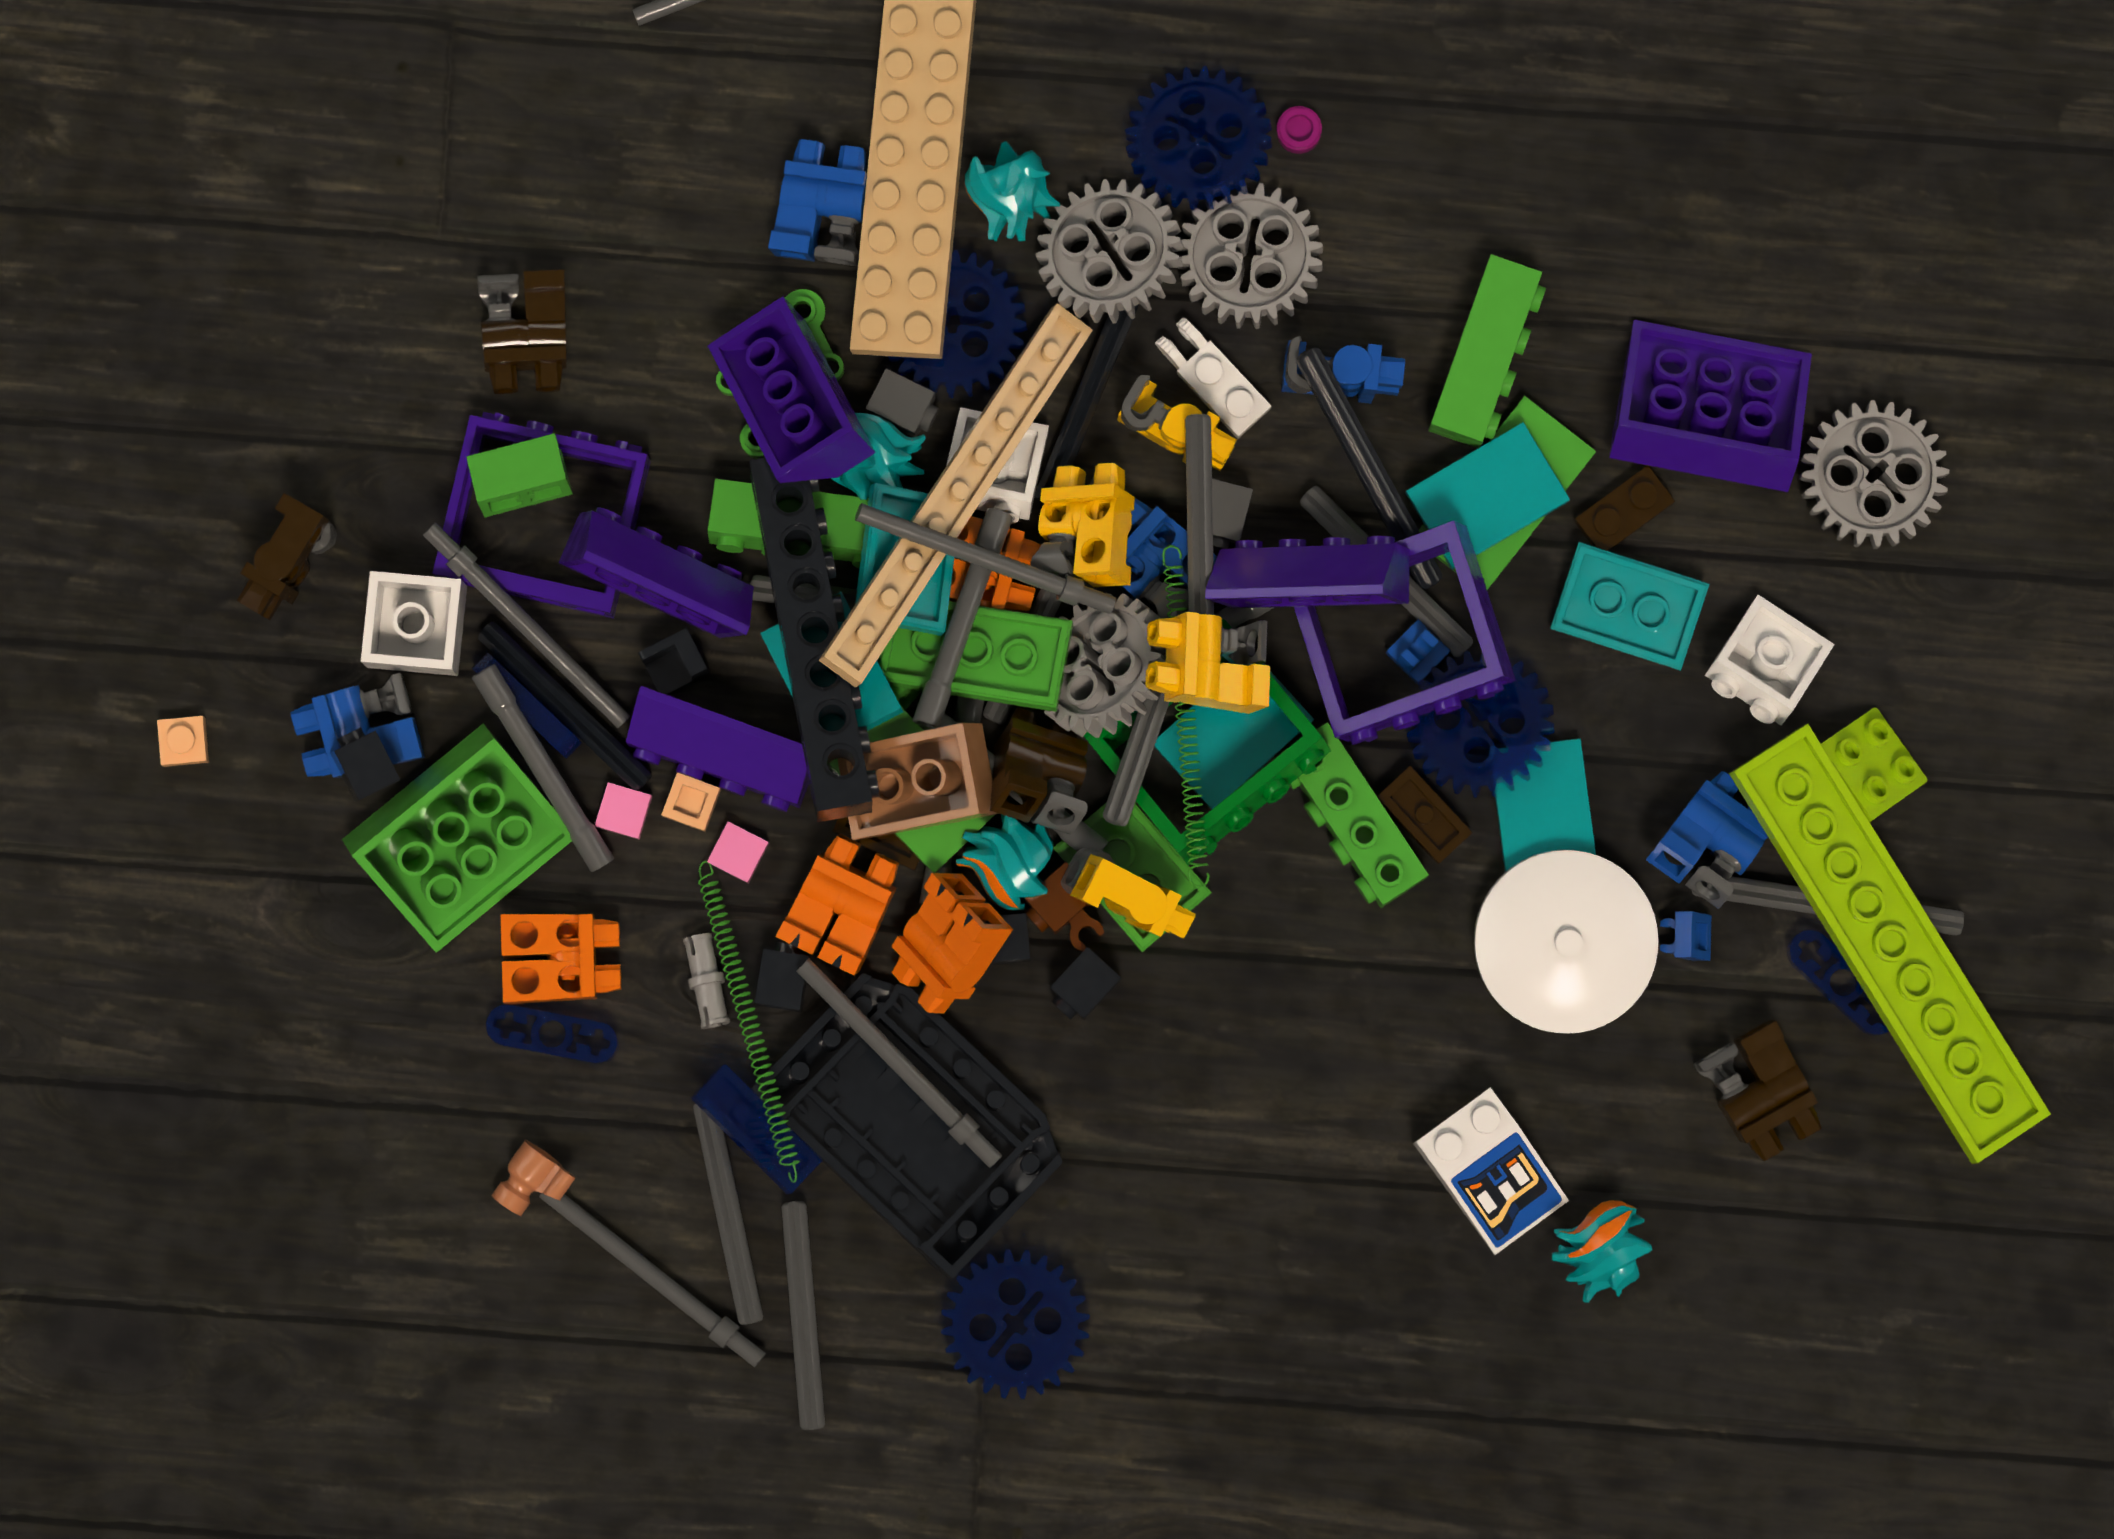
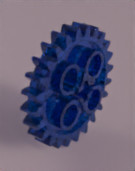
M1203 66L1199 77L1195 78L1192 77L1189 68L1185 67L1183 80L1177 81L1172 74L1167 73L1166 80L1168 86L1163 89L1158 84L1151 83L1150 86L1154 97L1150 99L1145 96H1139L1138 102L1143 112L1130 111L1129 113L1131 123L1137 126L1126 128L1125 130L1127 140L1134 142L1126 146L1128 158L1135 159L1131 163L1134 175L1144 173L1141 177V183L1145 189L1156 184L1154 192L1159 195L1160 200L1168 193H1171L1172 206L1177 208L1183 198H1186L1189 201L1191 211H1195L1199 199H1205L1207 206L1212 210L1215 206V197L1220 195L1226 203L1231 204V190L1235 188L1245 195L1248 193L1245 179L1260 180L1259 170L1255 165L1268 166V155L1262 150L1271 149L1273 144L1271 136L1266 135V133L1272 130L1270 119L1262 118L1267 113L1264 102L1254 104L1257 99L1254 88L1242 92L1243 82L1241 77L1238 76L1228 84L1224 69L1218 72L1215 79L1209 77L1207 66ZM1192 103H1199L1204 106V109L1196 115H1188L1183 112L1184 108ZM1172 117L1179 122L1180 126L1171 121H1166V119ZM1229 126L1241 129V132L1233 138H1224L1219 135L1224 128ZM1204 134L1207 136L1208 142L1202 139ZM1190 135L1197 138L1194 143L1191 142ZM1172 138L1178 141V144L1171 150H1160L1157 148V145L1164 139ZM1218 151L1225 155H1232V158L1226 160L1219 155ZM1201 162L1215 164L1214 169L1206 174H1199L1193 171L1195 166Z
M954 250L951 261L946 323H949L950 316L957 315L961 324H979L987 321L992 322L994 327L984 329L978 326L959 325L957 333H949L947 325H945L942 359L888 356L890 362L904 360L898 370L899 375L906 376L913 371L915 373L913 382L922 385L925 380L929 381V388L935 394L941 385L946 386L949 398H954L957 386H963L968 397H971L973 383L979 382L986 391L989 390L990 386L987 376L991 373L1003 380L1005 374L1000 366L1002 362L1013 365L1016 361L1015 356L1010 352V348H1024V341L1015 336L1014 333L1027 330L1026 322L1014 319V317L1026 312L1024 304L1011 303L1019 295L1018 287L1003 288L1009 279L1008 273L1005 271L993 277L994 262L992 260H989L982 268L977 267L976 253H972L967 262L962 263L960 262L958 250ZM981 293L987 296L990 301L985 310L971 312L964 306L965 300L971 294ZM978 337L987 342L988 347L984 354L979 357H971L964 353L963 346L970 338Z
M1465 651L1464 664L1457 665L1450 656L1447 657L1448 671L1443 673L1433 666L1431 672L1434 682L1431 684L1420 680L1418 682L1419 689L1424 691L1487 668L1483 653L1480 661L1474 662L1470 652ZM1521 660L1512 667L1516 681L1503 685V691L1494 693V697L1484 701L1476 700L1473 697L1464 699L1480 721L1483 722L1488 719L1490 732L1509 749L1507 753H1501L1496 748L1482 727L1476 726L1473 728L1471 716L1463 707L1450 712L1460 717L1459 724L1451 730L1440 729L1436 725L1437 720L1442 715H1436L1434 710L1420 715V722L1414 725L1418 728L1407 733L1409 742L1421 743L1412 750L1415 760L1428 757L1422 766L1423 772L1427 775L1437 769L1439 770L1436 781L1440 787L1449 779H1452L1454 793L1457 795L1466 784L1470 785L1473 798L1478 797L1481 786H1488L1492 797H1495L1497 795L1498 783L1503 782L1510 791L1515 790L1513 781L1515 775H1519L1526 781L1531 779L1527 768L1528 764L1536 767L1543 766L1542 758L1537 753V750L1551 751V742L1542 735L1555 733L1554 723L1543 720L1554 715L1553 705L1540 704L1549 697L1546 687L1533 690L1539 681L1538 675L1534 672L1523 678L1524 663ZM1512 717L1520 718L1525 722L1523 729L1516 734L1505 733L1501 730V724L1506 719ZM1481 746L1490 751L1489 757L1481 763H1472L1466 759V754L1474 747Z
M1010 1249L1005 1251L1004 1263L1000 1264L997 1263L991 1253L987 1254V1269L982 1270L974 1262L971 1263V1270L975 1277L970 1281L958 1275L956 1279L964 1288L962 1293H947V1296L957 1304L955 1309H946L941 1312L945 1317L953 1319V1326L942 1329L941 1334L954 1336L955 1342L950 1344L945 1351L946 1353L960 1352L962 1357L956 1362L954 1368L957 1370L968 1365L972 1370L967 1382L970 1384L981 1376L985 1379L983 1392L986 1394L992 1389L994 1384L1000 1385L1001 1398L1006 1399L1010 1388L1017 1387L1020 1398L1025 1399L1027 1386L1033 1384L1036 1391L1042 1395L1044 1394L1043 1380L1048 1378L1052 1383L1059 1386L1061 1382L1056 1372L1057 1370L1062 1368L1067 1372H1074L1073 1366L1067 1360L1069 1355L1081 1357L1084 1355V1352L1074 1344L1076 1339H1086L1090 1335L1078 1329V1323L1090 1319V1315L1077 1313L1076 1306L1081 1304L1086 1298L1085 1296L1071 1297L1069 1291L1077 1283L1076 1279L1062 1283L1059 1278L1064 1267L1060 1265L1052 1272L1046 1270L1048 1256L1046 1255L1034 1265L1031 1264L1029 1250L1024 1251L1020 1262H1014L1013 1255ZM1009 1278H1017L1024 1284L1026 1289L1024 1299L1016 1305L1004 1303L999 1296L1001 1283ZM1041 1291L1043 1298L1024 1320L1023 1324L1028 1328L1027 1332L1023 1336L1020 1333H1014L995 1357H989L988 1350L1008 1326L1003 1320L1005 1315L1009 1313L1016 1316L1034 1293ZM1045 1307L1056 1309L1062 1319L1059 1330L1050 1335L1039 1332L1034 1323L1037 1312ZM987 1314L995 1320L996 1333L990 1340L979 1341L972 1336L970 1323L975 1316ZM1022 1343L1031 1350L1032 1362L1026 1369L1014 1370L1007 1364L1005 1358L1006 1351L1012 1344Z

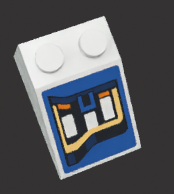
M1491 1087L1413 1143L1494 1255L1569 1201L1525 1134Z

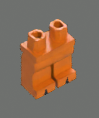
M971 516L957 539L975 544L983 519ZM1009 528L1000 554L1030 565L1032 557L1039 550L1041 544L1025 539L1024 531ZM954 558L949 598L951 602H957L970 565L969 562ZM992 571L980 606L1029 613L1036 588L1012 582V578Z
M839 834L827 848L826 852H822L817 856L792 908L775 937L813 955L819 950L833 918L837 914L839 916L817 958L855 976L862 968L889 903L897 889L892 885L896 878L899 862L883 854L876 853L867 873L855 868L851 864L861 844Z
M931 873L923 887L928 892L926 899L918 913L907 922L903 936H897L891 946L900 955L891 973L900 983L906 986L918 987L921 981H923L926 986L918 997V1003L928 1013L944 1014L954 999H970L976 989L974 985L981 979L1013 931V928L990 903H984L986 899L963 874Z
M501 914L502 956L505 959L547 956V960L502 961L503 1003L505 1005H517L535 1002L597 999V994L621 990V965H596V948L620 947V923L605 919H595L593 914Z

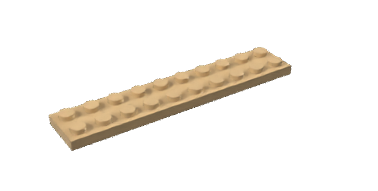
M884 0L850 351L852 354L942 359L976 0Z

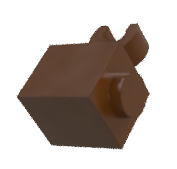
M1065 862L1042 882L1048 889L1047 894L1025 897V901L1030 908L1024 913L1027 914V917L1042 933L1049 928L1056 935L1070 923L1071 944L1082 953L1086 947L1079 940V932L1083 928L1089 927L1101 937L1104 935V929L1097 920L1091 918L1084 911L1089 904L1071 896L1061 886V880L1069 866Z

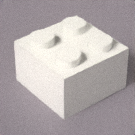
M370 571L361 662L367 668L458 676L467 585L461 579Z

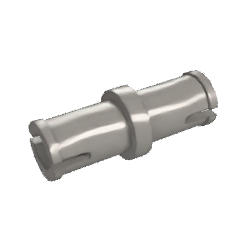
M712 933L696 934L684 938L683 943L686 947L692 978L688 979L690 990H695L701 1019V1029L729 1024L730 1019L727 1015L721 987L725 979L723 972H718L712 944Z

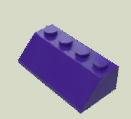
M783 296L707 345L775 478L780 483L837 478L876 453L807 322Z
M597 507L595 512L591 510L579 513L559 560L560 564L718 638L747 634L750 627L754 586L741 581L743 577L741 572L718 564L715 569L701 562L703 555L688 547L678 545L675 550L661 543L663 536L641 526H638L636 531L620 524L622 517L610 510Z
M1370 536L1367 537V544L1350 545L1349 538L1341 537L1323 538V546H1306V540L1281 539L1279 540V547L1263 548L1262 541H1235L1234 549L1219 550L1205 589V599L1234 609L1409 604V548L1395 543V537Z
M644 686L640 687L626 738L627 745L635 749L633 757L658 766L662 758L678 764L676 772L700 781L704 774L720 779L719 788L744 797L746 790L764 795L761 803L780 811L787 812L789 805L797 808L801 807L809 785L801 743Z

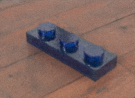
M726 1064L721 1065L692 1095L691 1099L786 1194H792L822 1162L791 1129L784 1133H778L774 1136L775 1139H782L787 1136H793V1138L779 1142L777 1147L795 1144V1147L784 1149L779 1152V1155H787L793 1152L798 1153L781 1161L784 1164L793 1163L795 1160L800 1161L798 1164H795L797 1180L795 1183L791 1182L788 1172H790L791 1178L794 1181L795 1172L793 1165L784 1166L779 1164L782 1157L777 1156V1152L780 1149L774 1147L777 1141L772 1139L775 1133L770 1131L772 1125L767 1122L770 1117L765 1115L767 1109L763 1107L764 1102ZM772 1110L767 1112L768 1115L775 1114ZM773 1117L770 1123H777L782 1120L779 1117ZM786 1124L776 1125L772 1128V1131H779L789 1127Z

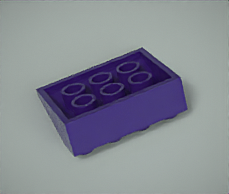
M1634 320L1614 421L1609 458L1788 492L1800 456L1812 354Z

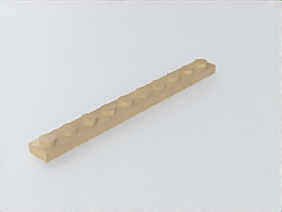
M1058 303L1050 308L920 505L911 522L955 538L959 536L1093 331L1090 327ZM899 537L819 661L855 688L862 684L946 554Z

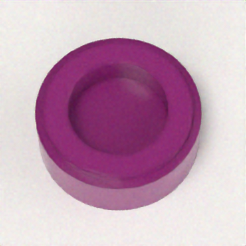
M1304 106L1289 108L1278 120L1276 130L1278 141L1284 149L1291 153L1302 154L1309 152L1316 147L1321 138V120L1310 108Z

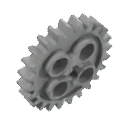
M1103 179L1101 191L1094 192L1090 184L1087 183L1084 188V197L1080 199L1073 192H1069L1068 196L1072 205L1068 208L1062 205L1055 207L1059 215L1058 220L1044 219L1043 222L1051 234L1038 235L1037 238L1041 247L1046 249L1036 253V258L1040 265H1044L1039 270V274L1044 282H1049L1046 288L1051 297L1059 295L1058 302L1065 309L1073 305V311L1079 319L1088 309L1094 323L1099 322L1103 312L1108 313L1112 323H1117L1119 311L1125 310L1127 315L1134 319V306L1140 304L1143 308L1150 311L1152 307L1148 298L1152 294L1162 299L1166 297L1161 287L1162 282L1176 283L1175 276L1169 268L1182 267L1183 264L1179 255L1174 253L1184 249L1180 237H1176L1181 232V229L1176 220H1171L1174 215L1168 205L1160 207L1162 202L1156 192L1146 198L1147 192L1142 184L1136 186L1132 193H1130L1125 179L1120 181L1116 190H1112L1107 179ZM1126 216L1125 221L1120 226H1107L1112 218ZM1093 221L1096 223L1111 248L1117 252L1121 262L1132 275L1130 281L1124 280L1107 252L1103 251L1098 239L1087 227L1089 222ZM1079 241L1089 242L1083 251L1078 253L1070 252L1071 247ZM1143 249L1150 250L1149 255L1144 260L1131 261L1132 256L1137 251ZM1112 275V279L1107 285L1102 287L1093 286L1095 280L1100 276Z
M1240 183L1237 196H1232L1230 191L1223 187V201L1219 203L1209 195L1206 196L1208 211L1204 212L1193 208L1192 216L1197 224L1183 223L1182 225L1183 233L1190 239L1181 240L1184 249L1180 250V252L1187 255L1180 257L1183 264L1178 269L1189 270L1180 277L1182 286L1195 285L1189 292L1190 301L1195 302L1205 298L1202 304V313L1204 315L1217 308L1218 323H1224L1229 315L1235 316L1237 329L1242 327L1245 318H1251L1255 329H1259L1261 317L1266 315L1276 325L1278 324L1277 311L1281 309L1291 317L1295 315L1292 301L1295 299L1304 304L1308 302V295L1303 287L1316 289L1318 286L1317 278L1310 273L1321 272L1323 269L1322 261L1314 258V256L1323 253V244L1312 241L1319 236L1318 225L1305 227L1311 219L1310 211L1304 210L1296 214L1297 198L1293 197L1283 204L1281 202L1282 192L1280 188H1277L1270 197L1265 196L1263 183H1259L1255 194H1248L1245 184ZM1253 219H1259L1260 224L1255 239L1256 255L1253 256L1251 262L1249 289L1247 293H1241L1240 287L1245 271L1243 257L1248 253L1251 222ZM1228 224H1236L1243 229V232L1234 239H1228L1219 234L1220 230ZM1273 230H1280L1288 236L1284 243L1279 245L1268 244L1264 237ZM1220 267H1230L1236 272L1235 276L1226 282L1215 280L1212 274ZM1265 273H1273L1281 280L1275 287L1264 288L1257 284V279Z
M1871 400L1868 403L1866 413H1862L1856 403H1852L1849 407L1848 419L1839 410L1835 411L1832 414L1835 427L1822 422L1817 428L1824 439L1811 436L1807 441V444L1816 453L1804 454L1800 460L1812 467L1811 470L1799 475V480L1812 483V487L1802 494V498H1816L1817 504L1809 512L1810 515L1824 512L1827 517L1821 528L1825 530L1833 524L1839 526L1836 538L1839 541L1848 532L1853 533L1854 547H1859L1865 537H1870L1873 549H1878L1882 542V536H1886L1892 547L1896 546L1899 543V531L1907 538L1912 539L1916 535L1913 522L1926 528L1931 521L1924 511L1937 513L1942 507L1932 497L1945 495L1948 490L1945 486L1937 483V479L1946 477L1949 474V469L1936 466V462L1946 455V451H1932L1930 447L1938 439V434L1924 437L1921 432L1927 421L1923 419L1913 426L1909 423L1912 411L1909 408L1900 417L1894 416L1895 408L1893 402L1886 406L1883 413L1878 412L1875 400ZM1869 432L1879 435L1883 440V451L1876 454L1867 451L1862 444V435ZM1849 446L1862 463L1852 456H1848L1843 448ZM1905 463L1912 466L1917 474L1916 483L1908 485L1900 482L1895 473L1896 465ZM1835 465H1844L1849 468L1853 476L1852 484L1848 486L1836 484L1831 477V468ZM1877 466L1882 470L1879 477L1880 480L1877 479L1870 483L1865 478L1869 473L1868 469L1872 470ZM1886 486L1894 492L1901 494L1904 497V503L1897 502ZM1877 496L1883 500L1886 506V513L1883 517H1873L1867 513L1864 506L1866 497Z
M1123 593L1116 599L1110 614L1091 607L1083 610L1077 604L1073 606L1074 617L1071 619L1073 621V630L1057 712L1045 710L1044 713L1068 732L1072 730L1080 737H1083L1088 732L1095 738H1099L1103 728L1114 735L1117 731L1118 721H1122L1128 727L1132 726L1131 713L1136 710L1138 713L1145 715L1147 712L1143 702L1146 698L1156 701L1159 698L1153 690L1145 687L1148 664L1155 661L1166 662V657L1162 655L1166 653V648L1149 646L1147 642L1148 623L1161 618L1139 599L1136 598L1133 601ZM1060 616V617H1059L1060 619H1066V620H1068V619H1067L1066 617H1064V616Z

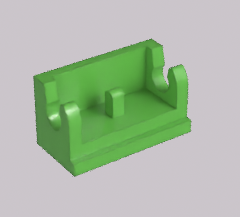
M555 433L466 456L477 503L484 518L573 494L563 454L559 448Z

